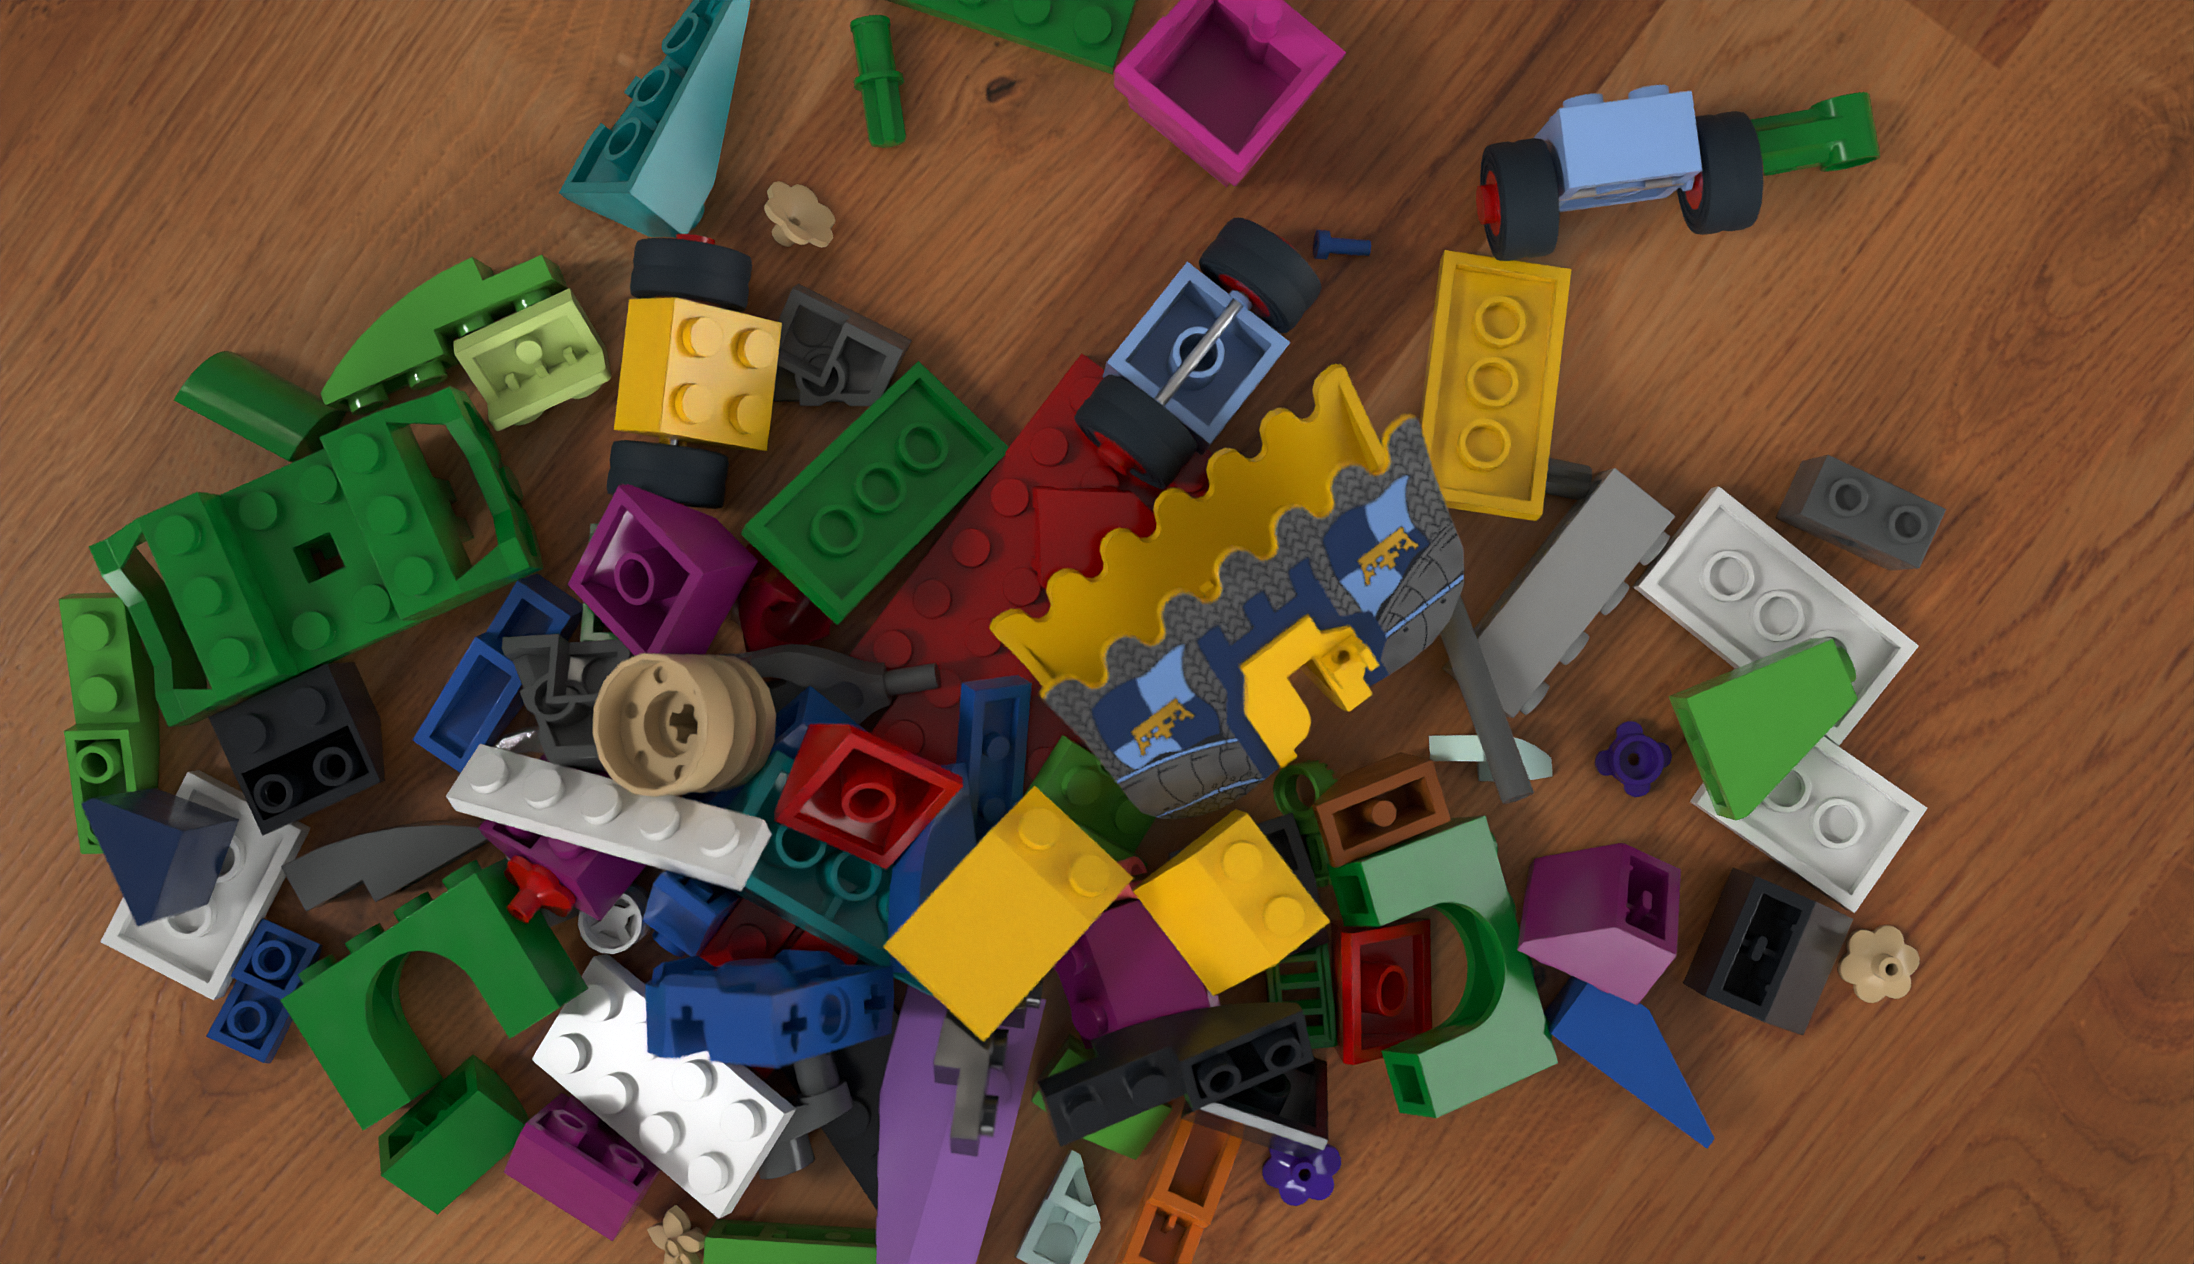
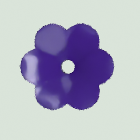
M1326 1144L1323 1151L1302 1158L1269 1148L1271 1156L1263 1163L1262 1175L1268 1185L1279 1188L1281 1199L1285 1203L1298 1206L1307 1201L1308 1198L1324 1200L1331 1195L1334 1190L1332 1176L1336 1174L1341 1166L1340 1154L1334 1146ZM1302 1169L1309 1170L1305 1175L1299 1174Z

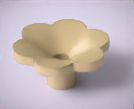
M780 181L773 182L767 190L769 200L766 202L764 209L768 218L776 223L772 229L774 239L786 247H791L794 243L799 245L811 243L818 247H827L833 239L831 228L836 222L831 210L818 203L816 195L803 185L796 184L790 187Z
M1881 925L1875 928L1873 932L1865 929H1857L1851 932L1846 940L1848 953L1843 955L1838 962L1840 977L1853 984L1856 996L1868 1003L1878 1002L1885 996L1893 999L1904 997L1911 988L1910 975L1919 966L1920 957L1918 952L1913 947L1904 944V938L1900 930L1890 925Z

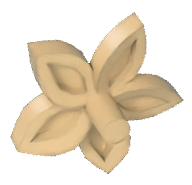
M677 1205L668 1209L662 1222L654 1224L647 1231L653 1243L660 1249L665 1250L664 1264H701L695 1252L704 1248L705 1235H703L699 1227L690 1230L691 1222L688 1216Z

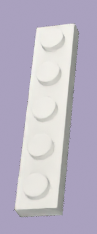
M479 744L446 795L455 811L739 891L743 889L771 837L770 830L763 819L673 795L654 797L633 794L613 781V779Z

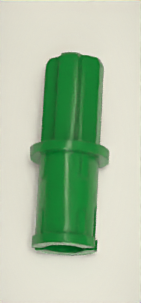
M869 15L856 18L850 22L859 74L853 80L855 90L862 93L868 140L873 147L891 148L898 146L906 140L899 86L904 83L903 73L896 71L890 33V18L884 15Z

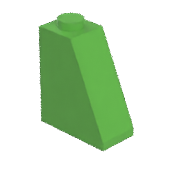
M1810 638L1668 696L1717 815L1735 821L1749 816L1858 700L1852 686V682L1856 681V671L1853 662L1843 647L1836 646L1834 639Z

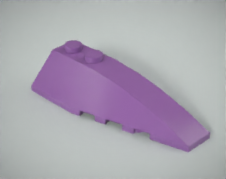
M907 985L879 1090L876 1264H976L1014 1130L1046 999L1041 998L1040 1009L1027 1007L1024 1029L999 1025L997 1027L1009 1029L1004 1070L991 1069L987 1093L999 1096L994 1137L981 1136L978 1157L951 1153L950 1131L958 1086L935 1083L933 1063L941 1027L948 1008L934 995H927Z

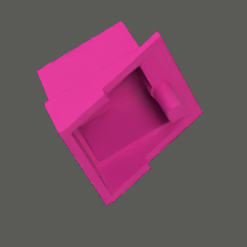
M1180 0L1165 17L1163 16L1117 66L1114 70V88L1128 98L1129 108L1226 188L1230 183L1236 187L1328 74L1343 59L1346 52L1283 0Z

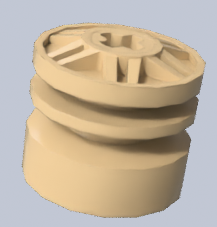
M639 654L621 662L604 680L594 705L593 737L599 760L613 781L637 795L659 797L684 795L689 792H721L748 783L765 766L775 742L776 712L770 690L754 667L735 656L713 654Z

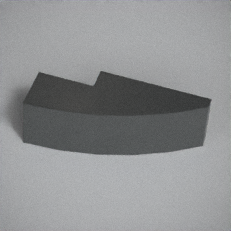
M484 820L420 821L371 831L318 848L281 866L303 907L306 911L329 904L363 884L366 885L375 902L391 897L490 841L478 829Z

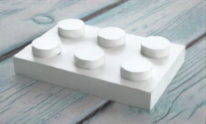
M1824 736L1747 817L1735 821L1717 815L1704 782L1690 800L1692 804L1833 902L1853 913L1857 911L1927 810V807Z
M200 770L187 772L176 796L239 819L209 903L196 910L137 927L123 897L100 942L212 1000H216L225 996L233 980V977H230L261 919L265 918L286 877L281 866L295 860L311 828L296 821L262 836L241 791Z

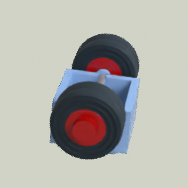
M1652 85L1629 92L1628 99L1604 102L1602 94H1585L1572 97L1563 102V108H1559L1549 118L1548 122L1534 138L1518 140L1516 142L1493 143L1484 149L1480 169V185L1477 186L1476 190L1478 218L1481 225H1484L1491 252L1495 259L1499 261L1519 260L1524 257L1534 258L1551 254L1556 247L1558 238L1559 212L1667 198L1676 190L1684 220L1693 233L1706 235L1721 231L1743 230L1751 227L1756 222L1762 203L1763 161L1760 144L1752 121L1743 112L1732 111L1716 115L1695 116L1692 91L1669 94L1667 85Z
M1236 217L1231 219L1218 233L1216 239L1210 243L1199 260V267L1202 272L1188 261L1107 361L1102 376L1103 379L1075 414L1074 419L1079 428L1098 447L1096 450L1097 454L1108 465L1123 475L1131 473L1151 486L1165 489L1176 478L1180 469L1187 464L1195 451L1203 455L1290 344L1279 333H1287L1293 329L1302 318L1304 312L1319 296L1321 291L1320 280L1296 249L1279 235L1245 218Z

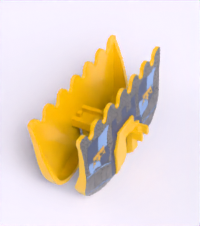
M1341 364L1330 365L1315 379L1312 388L1315 408L1309 417L1304 419L1298 418L1286 408H1276L1266 414L1261 421L1259 429L1263 446L1257 456L1245 458L1233 448H1223L1216 451L1209 459L1206 468L1210 486L1204 496L1192 498L1180 488H1170L1163 491L1155 500L1153 512L1157 526L1151 536L1139 538L1126 528H1117L1110 531L1101 542L1100 553L1104 566L1098 576L1086 578L1077 570L1069 568L1055 572L1049 579L1046 589L1051 605L1050 610L1045 616L1032 618L1021 609H1009L992 620L989 628L994 635L1018 657L1043 686L1040 695L1045 702L1084 740L1130 801L1142 813L1160 819L1197 817L1219 810L1242 798L1278 768L1283 769L1295 760L1297 754L1294 749L1308 734L1311 724L1309 711L1287 677L1300 668L1328 699L1340 709L1350 712L1372 695L1369 689L1371 686L1409 663L1432 644L1452 617L1464 586V549L1437 483L1418 419L1412 414L1401 415L1385 430L1381 445L1346 368Z

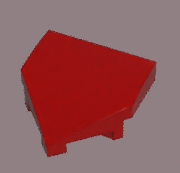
M1102 485L1101 488L1033 486V507L1036 509L1035 555L1031 556V568L1037 572V582L1045 590L1047 589L1049 579L1055 572L1064 568L1075 569L1086 578L1096 577L1101 573L1104 566L1100 553V546L1104 537L1110 531L1117 528H1126L1139 538H1147L1156 530L1157 522L1155 515L1130 490H1119L1112 485Z

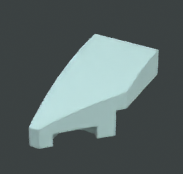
M1477 735L1429 736L1431 760L1477 761L1478 781H1494ZM1514 737L1529 780L1553 777L1552 758L1535 745Z
M1073 1150L1068 1152L1014 1255L1027 1264H1084L1101 1229L1099 1223L1101 1219L1097 1206L1094 1203L1083 1168L1084 1164L1079 1153Z

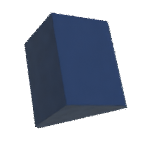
M157 788L95 797L81 803L137 927L193 911L209 903L238 825V818Z

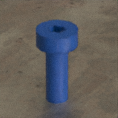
M1316 230L1313 242L1314 259L1327 260L1329 253L1358 256L1370 255V240L1333 238L1329 230Z

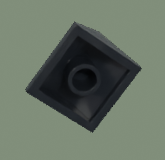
M1313 1057L1314 1060L1195 1111H1192L1185 1099L1180 1119L1298 1158L1323 1151L1328 1142L1327 1061Z

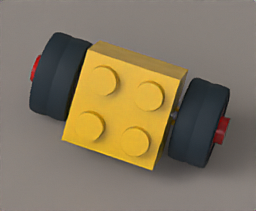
M677 234L676 239H641L637 241L634 249V269L631 275L630 291L631 295L638 299H629L614 430L659 438V442L614 441L610 453L607 494L613 496L618 485L630 484L687 507L722 508L726 491L725 481L728 474V456L718 452L687 447V443L718 449L767 451L782 323L739 313L744 312L748 304V284L751 279L752 261L748 255L734 249L715 245L714 239L700 235Z

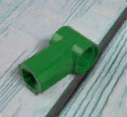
M1867 92L1851 93L1826 99L1812 105L1808 110L1751 119L1760 144L1763 176L1820 166V171L1822 172L1838 171L1861 166L1880 158L1870 94Z

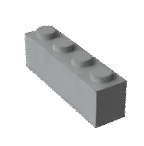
M1616 468L1598 473L1591 482L1587 497L1579 499L1574 503L1474 628L1506 717L1514 718L1519 711L1527 715L1540 703L1550 687L1544 682L1545 678L1559 661L1567 665L1581 652L1590 637L1584 632L1585 628L1598 612L1607 615L1621 602L1630 588L1624 582L1626 577L1638 562L1644 566L1649 564L1662 551L1670 538L1664 530L1674 519L1675 515ZM1449 659L1442 669L1457 680Z

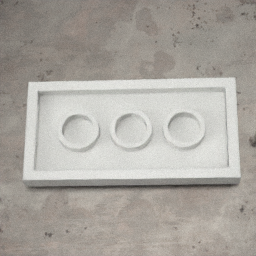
M1719 486L1713 487L1708 491L1633 585V588L1735 669L1810 638L1834 639L1836 646L1843 647L1853 662L1856 671V681L1852 682V686L1858 698L1856 703L1824 735V737L1837 746L1843 742L1919 647V645Z
M610 955L594 956L581 976L589 989L563 1006L532 1060L718 1219L732 1213L793 1116L796 1108L743 1064L709 1062L708 1051L680 1059H663L647 1053L645 984Z

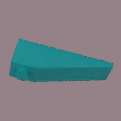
M693 0L662 41L661 49L666 54V57L660 65L651 69L642 79L636 76L629 84L624 93L632 99V102L611 130L602 123L598 125L583 147L559 194L577 205L649 237L676 238L677 234H688L697 226L705 211L704 203L715 183L751 0Z
M774 751L767 759L765 766L743 787L725 809L765 820L771 833V837L743 889L739 891L726 888L870 965L890 966V955L884 946L889 941V895L894 862L888 869L882 868L776 822L774 811L795 760L780 751ZM893 973V977L927 995L933 996L911 973Z

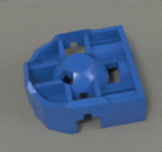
M782 950L772 959L735 960L720 966H713L699 956L663 962L654 968L652 979L645 983L647 1053L663 1059H680L708 1051L709 1062L780 1067L891 1034L894 1004L893 966L845 964L841 959L827 951Z

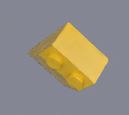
M1034 786L978 843L891 937L884 948L984 1042L1133 880V877Z

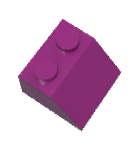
M623 484L618 485L568 585L634 656L642 653L702 655L708 650L758 560L715 517L633 485Z
M1132 898L1111 902L1053 966L1059 975L1071 1008L1073 1024L1081 1035L1085 1049L1093 1048L1092 1039L1124 1027L1180 1012L1221 1006L1218 995L1213 996L1139 899Z

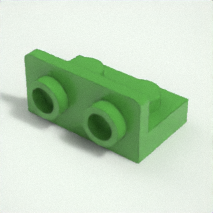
M1062 735L1025 795L1036 786L1115 861L1125 860L1132 856L1139 857L1134 852L1156 817L1142 813L1130 801L1114 778L1107 777L1099 772L1097 758L1093 752ZM1140 858L1143 861L1145 867H1147L1148 863H1146L1142 858Z

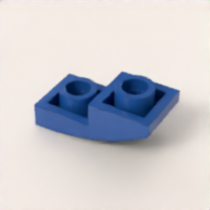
M262 918L230 976L237 979L206 1037L262 1063H271L293 1021L282 1004L281 999L303 985L298 974L318 962L323 945Z

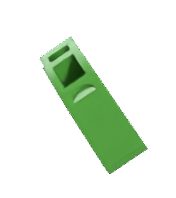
M540 255L494 275L489 266L471 257L437 274L409 292L384 312L357 339L336 366L320 394L324 404L343 411H351L355 416L364 415L389 404L388 395L407 386H410L411 390H421L444 381L448 377L446 369L460 364L454 355V339L457 337L460 339L494 323L498 319L514 312H519L567 290L568 286L559 266L545 256Z
M76 593L59 599L76 721L75 725L64 731L80 852L81 854H104L81 803L95 797L151 788L158 789L160 757L159 705L155 698L154 666L147 650L142 649L141 636L128 607L116 593Z

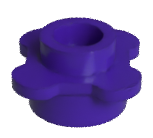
M1626 721L1619 724L1616 728V738L1609 748L1597 753L1595 767L1601 775H1612L1620 781L1626 794L1633 797H1641L1650 791V783L1655 781L1660 776L1663 768L1670 764L1672 753L1667 744L1657 743L1652 738L1645 736L1640 724ZM1631 753L1638 755L1639 760L1635 765L1628 763V756Z

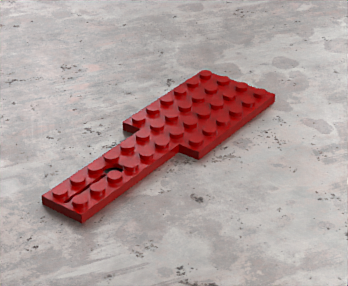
M1081 353L1007 449L1006 455L990 471L849 656L859 660L885 663L887 671L937 663L940 672V688L899 695L870 734L938 766L956 763L962 682L1019 675L1032 683L1023 790L1027 792L1062 735L1092 752L1084 740L1045 702L1040 695L1043 686L989 628L994 618L1009 609H1021L1032 618L1043 617L1050 610L1051 604L1047 591L1037 582V572L1031 568V556L1035 555L1036 509L1033 507V486L1101 488L1102 485H1112L1119 490H1130L1153 512L1155 500L1163 491L1170 488H1180L1192 498L1204 496L1210 486L1206 468L1213 453L1208 449L1203 455L1195 451L1191 459L1180 469L1179 474L1165 489L1151 486L1131 473L1123 475L1108 465L1097 454L1096 450L1098 447L1082 432L1074 419L1077 410L1092 395L1093 390L1103 379L1104 369ZM743 898L699 957L713 966H720L735 960L772 959L797 926ZM800 927L796 929L779 951L780 953L782 950H789L790 948L791 950L827 951L841 959L845 964H855L858 960L857 957L804 931ZM749 1065L766 1079L775 1068L772 1066Z

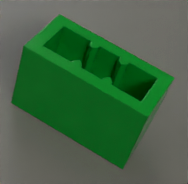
M231 351L216 353L199 365L185 381L174 399L177 403L290 462H295L324 449L319 437L337 430L347 411L326 406L322 398Z
M472 1054L378 1137L381 1176L438 1215L514 1148L520 1132L530 1119L521 1102L505 1081L486 1063Z

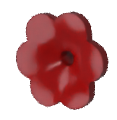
M515 855L509 860L504 875L512 885L520 890L507 906V910L513 917L521 922L528 923L539 908L547 909L560 917L568 916L576 902V897L569 889L560 884L558 877L552 871L539 864L533 865L521 856Z

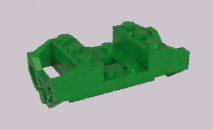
M449 386L431 395L377 411L319 437L324 447L320 451L221 495L197 491L136 518L107 539L89 546L101 576L128 607L154 666L155 698L168 727L195 724L326 663L337 661L544 569L535 529L527 511L520 503L523 500L521 487L511 469L507 465L504 466L500 450L492 432L466 392ZM410 424L446 425L467 457L493 516L498 546L474 566H472L462 544L474 539V536L466 518L455 516L451 507L452 503L458 501L448 480L432 476ZM145 542L148 543L163 579L136 546ZM322 551L325 560H328L340 554L345 566L322 577L312 555ZM207 679L212 689H207Z

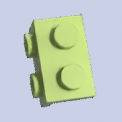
M570 288L453 341L454 355L486 401L488 419L496 431L503 430L514 424H528L540 417L546 409L570 398L580 399L587 397L597 391L603 383L609 381L612 377L607 349Z

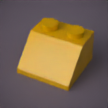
M1234 809L1132 889L1213 996L1277 964L1330 922L1248 813L1238 809Z

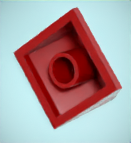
M809 724L774 811L775 821L888 869L963 787V778L853 725Z
M1403 918L1382 926H1344L1342 919L1331 920L1332 989L1338 1046L1335 1049L1343 1064L1358 1065L1383 1058L1382 1050L1431 1030L1430 919Z

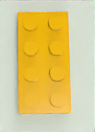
M1449 250L1444 251L1440 259L1419 424L1433 471L1447 508L1537 521L1542 516L1572 269L1515 260L1499 261L1495 257Z

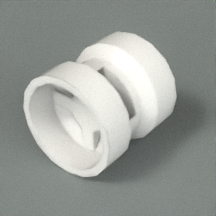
M631 883L601 921L580 910L578 927L581 937L589 947L600 953L615 954L627 950L644 938L652 928L643 921L650 897L649 893L639 885Z

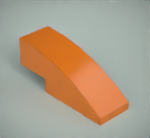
M1182 1107L1140 1200L1115 1264H1191L1204 1228L1212 1222L1242 1139L1180 1119Z

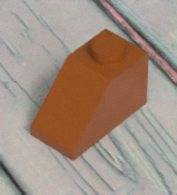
M1402 752L1344 774L1311 804L1330 864L1335 868L1451 821L1433 760Z

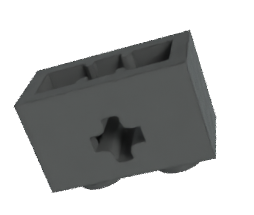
M1824 455L1801 461L1776 519L1891 571L1920 568L1946 509L1830 455Z

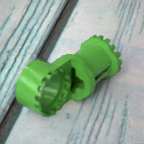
M1308 760L1281 769L1275 777L1273 795L1276 805L1283 815L1293 813L1299 833L1304 837L1308 858L1318 888L1328 886L1329 884L1330 886L1332 885L1326 866L1330 861L1313 808L1307 807L1299 800V795L1296 792V782L1300 774L1308 777L1314 786L1316 801L1338 779H1333L1332 775L1335 772L1332 769L1327 770L1326 767L1328 765L1326 763H1319V760Z

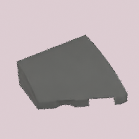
M797 284L792 288L778 322L782 323L773 401L800 402V406H821L826 402H845L849 406H871L888 390L912 340Z
M560 634L503 637L502 650L504 655L513 661L524 688L520 691L526 709L536 717L539 725L537 736L547 760L553 764L566 767L607 771L599 760L593 737L594 705L604 680L621 662L635 657L620 640L568 642Z

